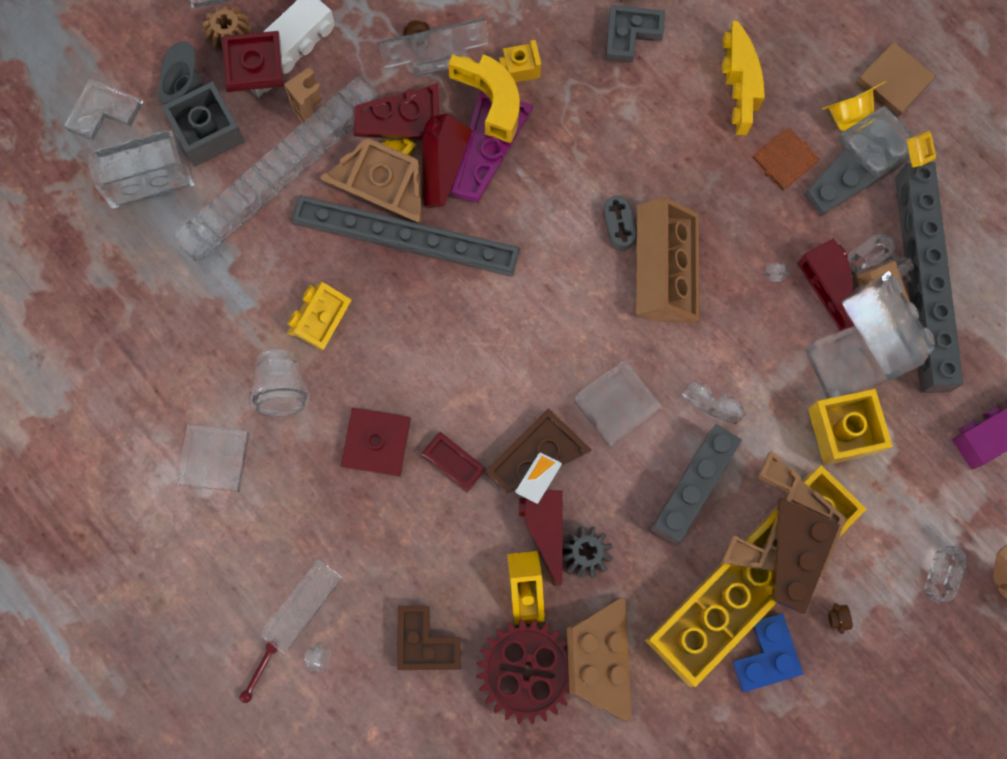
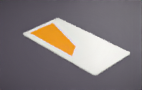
M539 453L515 493L538 504L562 463Z

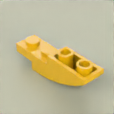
M732 21L729 32L725 31L722 46L723 49H727V56L723 58L722 73H726V84L733 85L732 98L737 99L736 107L733 108L732 124H736V135L747 136L753 124V111H759L765 98L764 81L760 62L749 36L738 21Z

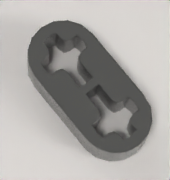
M621 196L610 197L603 209L609 242L614 249L625 251L633 246L636 238L630 205ZM613 205H617L618 209H623L621 210L619 220H617L616 213L611 211ZM619 227H622L624 235H629L626 242H622L621 238H616L619 233Z

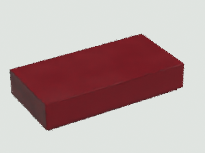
M439 432L421 453L423 458L467 493L486 471L482 464L442 432Z

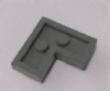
M611 5L605 59L633 62L635 38L662 41L665 10Z

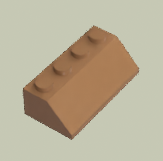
M667 197L637 205L636 315L656 322H700L699 214Z

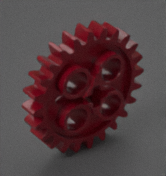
M520 619L518 629H515L511 622L507 623L508 632L506 634L499 628L496 629L499 637L497 641L489 637L487 638L488 643L492 646L490 650H480L486 656V661H477L476 664L483 667L484 672L477 674L476 678L485 679L486 683L479 688V691L489 690L490 694L485 699V703L495 700L497 704L494 712L497 713L504 708L506 710L505 720H508L514 713L516 714L518 724H521L524 716H528L530 723L534 724L535 715L539 714L545 722L547 721V710L557 715L558 710L555 705L558 702L565 706L568 704L563 697L564 693L570 694L568 687V652L564 651L567 640L557 641L560 633L559 630L551 635L548 634L549 624L547 623L539 630L537 629L536 620L532 621L530 628H526L524 620ZM511 643L518 644L522 649V657L517 662H511L505 656V649ZM543 648L550 650L553 654V661L548 667H541L536 661L537 652ZM526 662H530L532 669L553 672L555 676L554 678H545L530 675L528 680L525 681L522 674L500 670L499 665L506 664L524 667ZM507 675L514 676L518 682L516 691L511 694L503 693L500 689V681ZM542 680L548 685V694L543 699H536L531 693V687L536 681Z

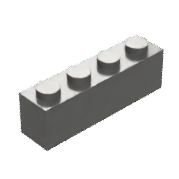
M715 424L706 435L649 531L674 547L681 543L742 439Z

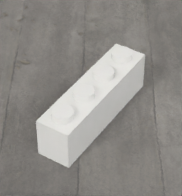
M297 0L264 32L279 31L283 74L289 73L303 55L309 54L322 37L328 36L333 30L335 23L332 10L320 0ZM272 88L250 91L259 98L264 92H268Z

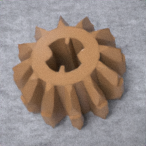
M227 4L221 10L215 6V13H206L207 21L202 22L205 39L209 44H212L216 51L223 48L222 36L251 33L248 17L242 14L238 7L231 9Z

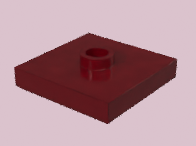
M279 31L222 36L225 88L227 92L284 87Z
M352 408L341 467L401 477L411 417Z

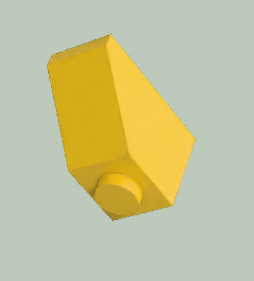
M538 551L507 554L514 626L519 625L520 619H523L525 624H531L533 620H536L537 623L545 622L542 572Z

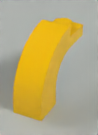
M452 54L448 63L449 78L482 90L492 103L485 120V135L512 143L519 122L520 99L518 88L511 74L499 62L483 54L480 62L476 63L469 57H459Z

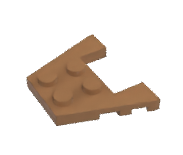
M770 451L757 478L786 491L785 500L840 524L821 572V577L825 572L846 518L817 491H813L803 482L799 474L793 469L790 470L776 453ZM778 515L763 549L733 535L720 562L726 565L774 571Z

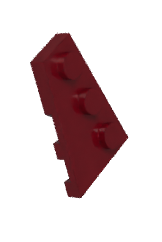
M438 83L423 89L406 91L404 94L384 97L355 105L353 108L354 136L422 140L428 120L433 116L439 115Z

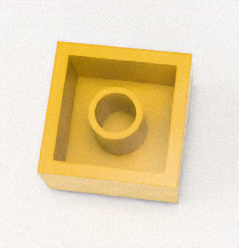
M876 389L820 400L808 408L824 466L881 454L893 447Z

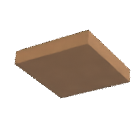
M893 42L856 82L868 91L887 81L873 89V96L899 117L936 76Z

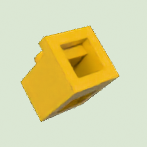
M531 40L530 44L503 48V57H499V63L507 69L515 83L540 78L542 64L536 40Z

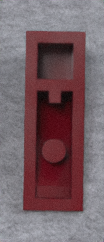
M448 113L431 117L424 129L422 165L424 206L427 208L445 206L473 131Z
M833 238L805 253L797 265L839 330L844 332L842 334L845 335L857 325L850 262L847 259L845 249L838 245Z
M546 490L538 504L527 498H519V516H525L524 524L554 586H561L563 490Z

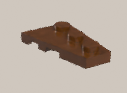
M548 408L485 473L508 494L518 488L539 453L562 463L561 466L591 452L592 449Z
M780 498L777 502L778 527L776 528L775 538L777 540L776 561H774L772 600L796 612L805 614L840 524Z

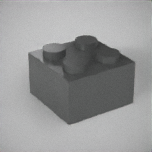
M213 81L161 106L194 167L245 142L239 127Z

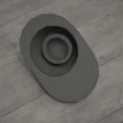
M188 42L174 44L167 51L163 59L158 97L164 104L203 85L201 76L195 69V50Z

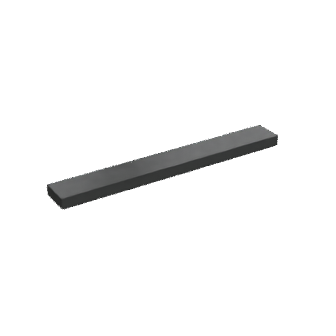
M299 195L292 217L293 225L510 277L514 276L520 247Z

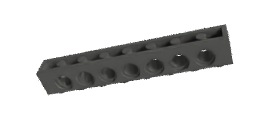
M928 162L922 166L912 168L911 163H906L895 176L909 298L915 314L912 316L920 391L921 393L951 392L964 383L935 162Z

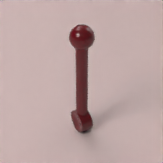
M270 641L266 644V654L247 689L242 691L239 696L241 702L248 703L251 701V693L271 655L275 654L279 649V645L276 642Z

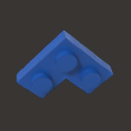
M783 613L761 619L753 627L761 653L732 661L742 692L804 675Z

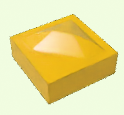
M930 131L921 132L906 139L912 168L922 166L936 159Z

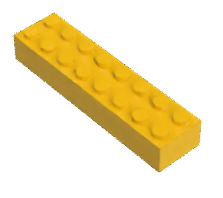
M822 465L812 470L802 480L813 491H817L846 518L839 538L867 510ZM777 506L744 539L745 541L763 549L778 515ZM720 563L644 641L689 687H696L777 603L772 600L774 571Z

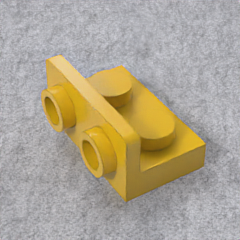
M320 282L314 286L310 285L304 292L302 300L305 302L300 311L295 310L289 318L287 325L290 328L287 334L297 336L317 349L324 350L352 300L326 283Z

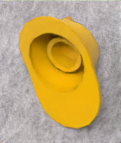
M887 81L854 98L834 103L822 108V110L829 109L840 131L860 127L866 124L873 115V89Z

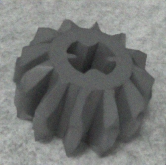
M582 526L578 527L579 539L569 532L567 538L572 544L562 543V549L570 552V554L562 556V562L572 560L573 563L569 565L567 571L572 572L576 566L579 567L578 578L581 579L584 577L586 569H588L591 579L596 577L595 567L604 573L607 568L601 561L611 562L613 559L611 555L603 553L613 547L611 543L601 544L607 535L603 532L598 538H595V527L589 529L588 535L585 534ZM582 545H586L588 549L594 550V553L590 556L592 560H587L586 556H580L579 551L583 549Z

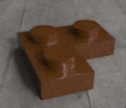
M398 606L397 670H461V637L430 638V606Z

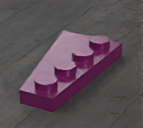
M478 93L469 128L473 131L453 182L451 197L479 203L532 112L533 104L520 101L518 127L512 143H508L485 135V120L492 103L485 93Z

